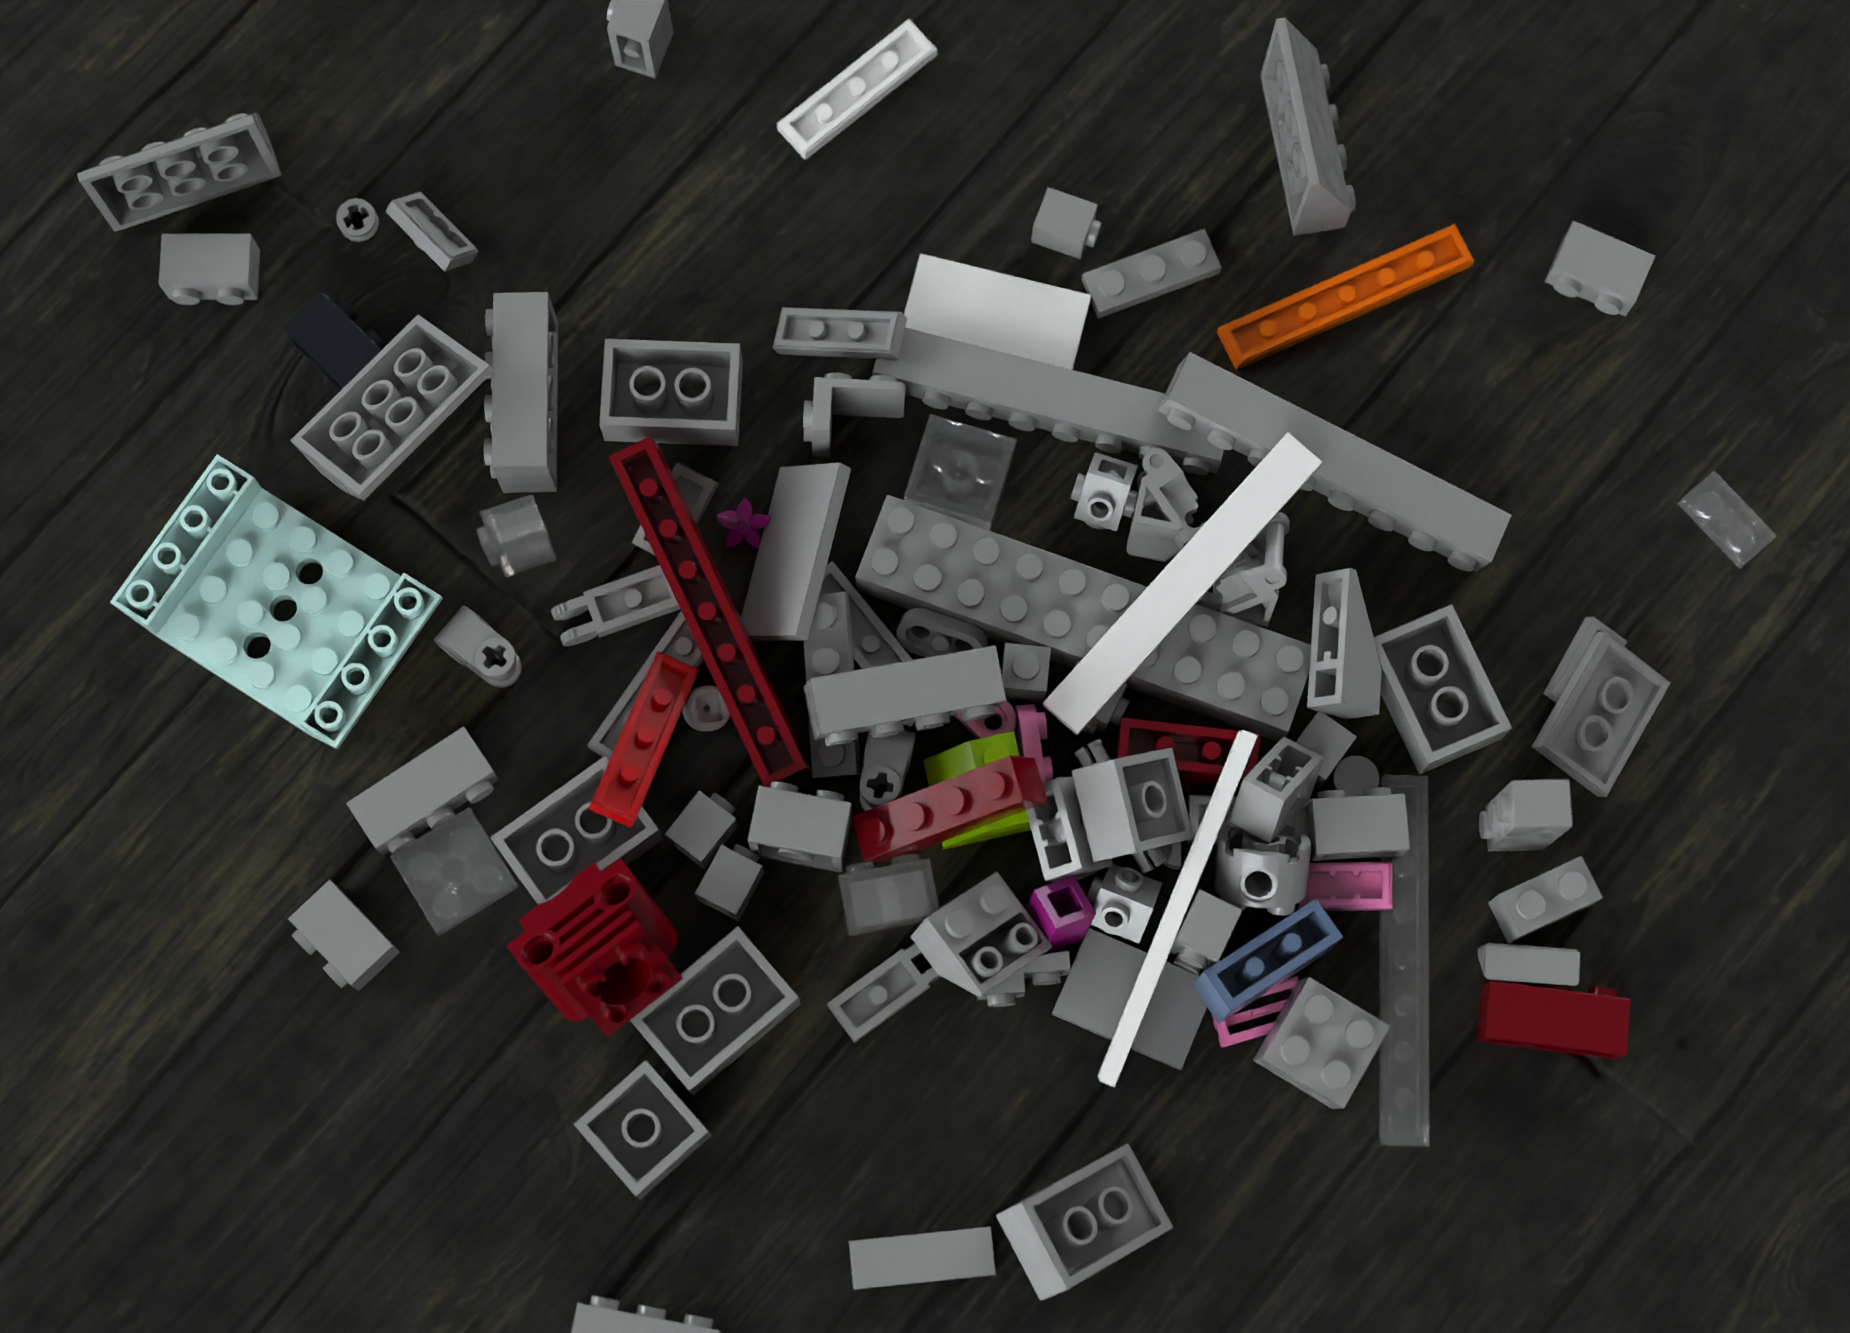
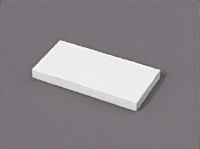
M920 253L904 312L907 318L905 328L1073 370L1091 295Z

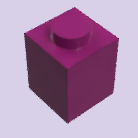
M1075 876L1035 889L1025 908L1053 946L1043 955L1083 941L1096 915Z

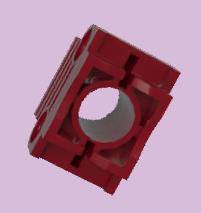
M621 858L603 872L594 862L573 878L571 883L561 893L551 900L537 905L520 918L519 922L525 929V932L507 945L520 966L564 1017L570 1021H581L591 1017L607 1037L683 979L667 958L674 951L678 943L677 930Z

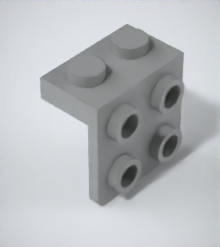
M828 373L824 378L815 377L813 401H804L803 413L804 441L812 442V456L830 457L833 415L902 418L904 416L905 384L897 382L896 378L887 375H875L870 377L869 380L851 379L850 375L844 373Z

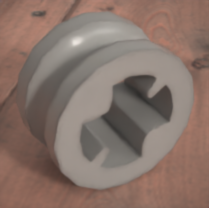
M358 198L350 199L344 202L337 211V225L343 235L349 240L356 242L366 241L376 233L379 225L378 216L367 201ZM359 211L362 217L366 213L369 214V217L363 220V228L356 230L353 224L349 228L346 224L352 221V213Z

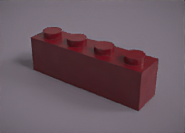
M1007 756L857 814L851 818L863 860L893 861L1047 803L1048 801L1035 758Z

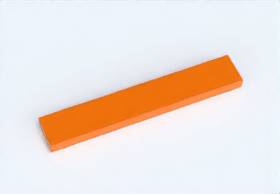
M1453 224L1218 327L1217 334L1235 369L1239 370L1472 267L1475 261L1456 225Z

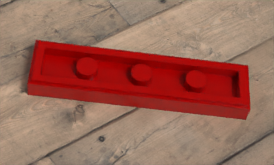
M657 651L590 803L589 810L630 828L633 826L699 669Z

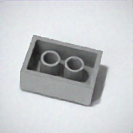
M605 339L599 423L604 441L639 442L650 436L656 443L738 446L743 367L740 344Z
M1452 604L1374 637L1382 668L1380 694L1419 775L1499 741L1512 729Z
M606 756L490 837L538 905L551 900L561 893L576 875L593 862L601 872L620 858L627 866L663 840L659 829L642 806L631 828L588 809L609 762Z
M737 926L681 974L683 979L630 1021L694 1096L800 1005V1000Z

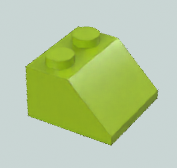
M1012 731L965 742L924 759L923 763L930 787L1007 756L1020 755L1015 734ZM1025 810L943 841V849L1030 831L1031 826L1027 811Z

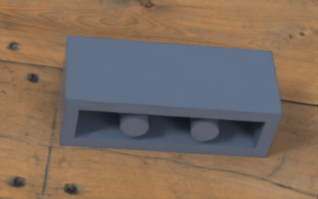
M1314 899L1205 970L1192 986L1218 1024H1220L1328 953L1343 936L1317 899Z

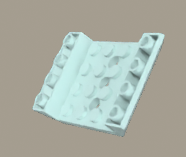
M217 454L110 603L155 636L305 733L338 749L443 598L406 573H403L402 576L398 575L261 488L254 477ZM310 563L321 565L323 567V574L319 581L314 584H304L300 581V571L305 565ZM283 600H292L297 605L295 615L288 621H278L273 616L275 606ZM256 637L269 638L270 650L264 657L254 659L248 656L247 647L252 639Z

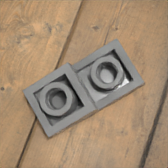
M1069 951L1041 955L981 997L977 996V1000H987L988 1007L1016 1005V997H1024V978H1032L1033 985L1061 983L1060 976L1068 975L1071 970Z

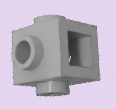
M1095 452L1087 475L1078 474L1072 491L1071 499L1078 501L1074 518L1084 521L1088 526L1095 529H1110L1117 532L1122 515L1131 518L1136 504L1138 492L1131 490L1138 466Z
M1115 864L1109 866L1104 880L1098 877L1094 878L1087 895V899L1093 905L1096 913L1091 925L1100 928L1108 934L1118 935L1140 943L1162 883L1143 876L1132 868L1120 867Z

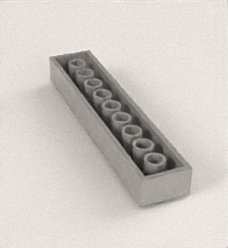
M887 495L855 576L856 591L909 610L925 608L971 623L979 627L987 638L1004 644L1014 643L1051 647L1050 660L1074 668L1077 661H1081L1147 588V586ZM1195 604L1125 683L1127 688L1241 729L1260 733L1261 736L1279 742L1289 732L1309 675L1311 645Z

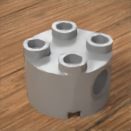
M1230 824L1223 826L1217 835L1213 880L1215 892L1220 895L1221 900L1242 910L1250 906L1266 908L1268 912L1275 915L1285 916L1293 914L1295 912V904L1302 902L1307 892L1311 852L1309 836L1303 833L1300 838L1294 837L1295 828L1286 825L1273 841L1268 843L1248 834L1240 827L1238 831L1231 832Z

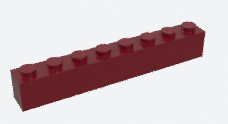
M649 436L610 455L609 459L764 787L770 788L771 782L787 783L812 771L807 756L660 446Z

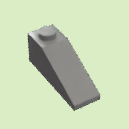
M1352 568L1316 574L1307 708L1344 720L1379 715L1382 668L1357 571Z

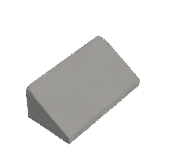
M1487 943L1478 948V959L1483 975L1489 980L1571 986L1578 985L1580 952H1577V949Z

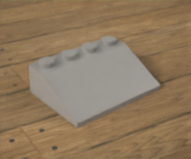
M1286 18L1276 19L1261 72V80L1293 235L1345 228L1351 211H1355L1356 201L1352 185L1345 184L1343 171L1347 169L1346 151L1343 144L1337 145L1334 132L1338 130L1337 109L1335 104L1329 105L1326 91L1330 89L1328 67L1326 64L1320 65L1317 49Z
M256 112L250 115H234L228 118L225 123L208 129H192L185 133L183 137L166 143H150L143 147L140 152L125 157L113 156L106 158L98 166L79 172L77 176L90 198L113 231L116 232L282 176L266 128Z
M417 315L290 441L323 476L342 491L364 501L494 370L485 361L423 317Z

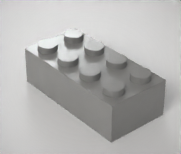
M548 292L493 293V309H486L485 313L486 334L491 336L493 351L485 353V362L494 370L487 377V379H491L492 395H485L484 399L485 420L490 422L492 438L484 439L485 465H490L491 478L498 480L503 493L557 492L558 321Z
M996 645L811 678L803 687L813 741L825 739L826 747L852 743L853 740L858 739L857 733L870 731L871 739L897 735L900 731L904 730L903 725L911 723L916 724L917 731L944 726V723L950 722V716L960 715L962 723L989 718V715L996 714L995 707L1006 701Z

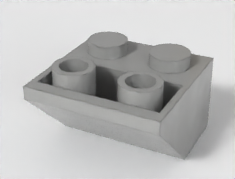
M995 872L928 916L910 936L938 975L978 997H981L1053 947L998 872Z

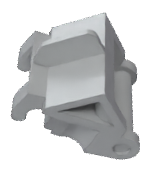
M1152 448L1143 457L1142 466L1144 471L1140 473L1137 480L1139 492L1133 510L1126 550L1132 556L1165 562L1176 556L1206 522H1203L1196 528L1190 527L1193 523L1192 515L1198 508L1196 503L1198 496L1187 482L1182 469L1170 455L1161 448Z
M1278 512L1213 584V593L1207 591L1197 604L1251 624L1268 627L1279 597V588L1283 587L1287 581V571L1283 567L1284 536L1289 532L1290 527L1289 518L1285 514Z

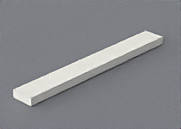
M1287 432L1048 696L1042 705L1075 735H1078L1321 466L1322 461Z
M1242 729L1235 737L1098 1073L1100 1082L1112 1087L1116 1085L1257 739L1255 734Z

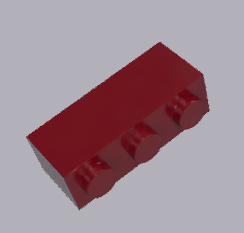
M1121 718L1117 732L1115 759L1172 748L1180 781L1216 785L1239 731ZM1250 732L1257 735V739L1237 788L1241 787L1244 777L1258 763L1260 733Z
M1502 980L1489 981L1481 987L1477 1042L1615 1060L1627 1055L1631 999L1617 997V990L1589 987L1588 993L1570 991V985L1542 983V987L1523 985L1524 982Z

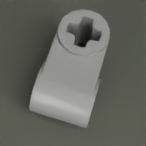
M464 605L433 639L450 657L461 665H466L488 684L496 688H505L513 685L521 675V660L509 641L499 635L486 621ZM494 658L500 661L506 660V664L503 667L496 664L492 666L490 663Z
M903 730L897 735L871 739L869 731L863 758L864 766L860 779L859 801L865 811L901 798L905 776L909 771L916 733ZM878 785L886 786V792H884L882 798L874 797V791H876Z

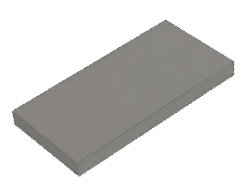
M828 463L780 467L768 512L771 521L764 527L741 615L743 624L752 641H806L808 639L851 468L844 464Z

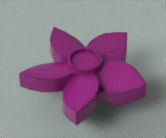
M745 497L738 504L736 512L726 510L718 513L716 516L721 525L729 529L726 536V547L739 544L744 537L747 543L758 549L761 543V536L757 529L765 527L771 521V517L764 514L752 515V505Z

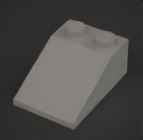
M1129 1143L996 1215L1040 1301L1070 1289L1173 1228Z

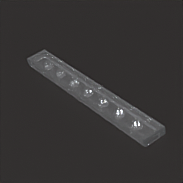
M1382 774L1380 777V787L1391 788L1392 794H1405L1410 849L1403 857L1380 858V862H1392L1393 910H1380V1020L1390 1026L1380 1044V1146L1428 1147V776Z

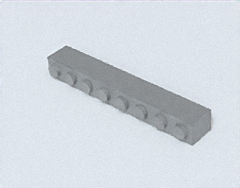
M905 328L898 360L876 359L873 368V376L887 375L896 378L897 382L905 384V395L921 398L924 404L933 408L947 409L948 406L966 410L965 413L976 419L990 420L991 417L1009 421L1010 426L1019 430L1033 431L1035 428L1052 432V436L1062 441L1077 442L1078 439L1095 443L1098 449L1105 452L1120 453L1121 450L1139 454L1138 457L1143 460L1148 450L1161 448L1170 455L1176 464L1182 465L1183 470L1195 475H1207L1208 472L1217 474L1224 450L1212 445L1207 440L1208 436L1194 429L1184 430L1178 428L1167 420L1166 415L1157 411L1165 393Z
M1191 352L1178 365L1157 410L1166 415L1167 420L1172 425L1184 430L1194 429L1208 436L1207 440L1212 445L1223 450L1234 449L1248 457L1247 460L1255 467L1289 432L1322 461L1321 466L1300 489L1305 491L1315 490L1327 496L1328 502L1336 508L1345 511L1354 510L1368 517V522L1374 527L1384 531L1394 530L1408 537V542L1412 546L1423 551L1434 550L1448 557V562L1452 566L1463 571L1477 572L1492 562L1512 516Z

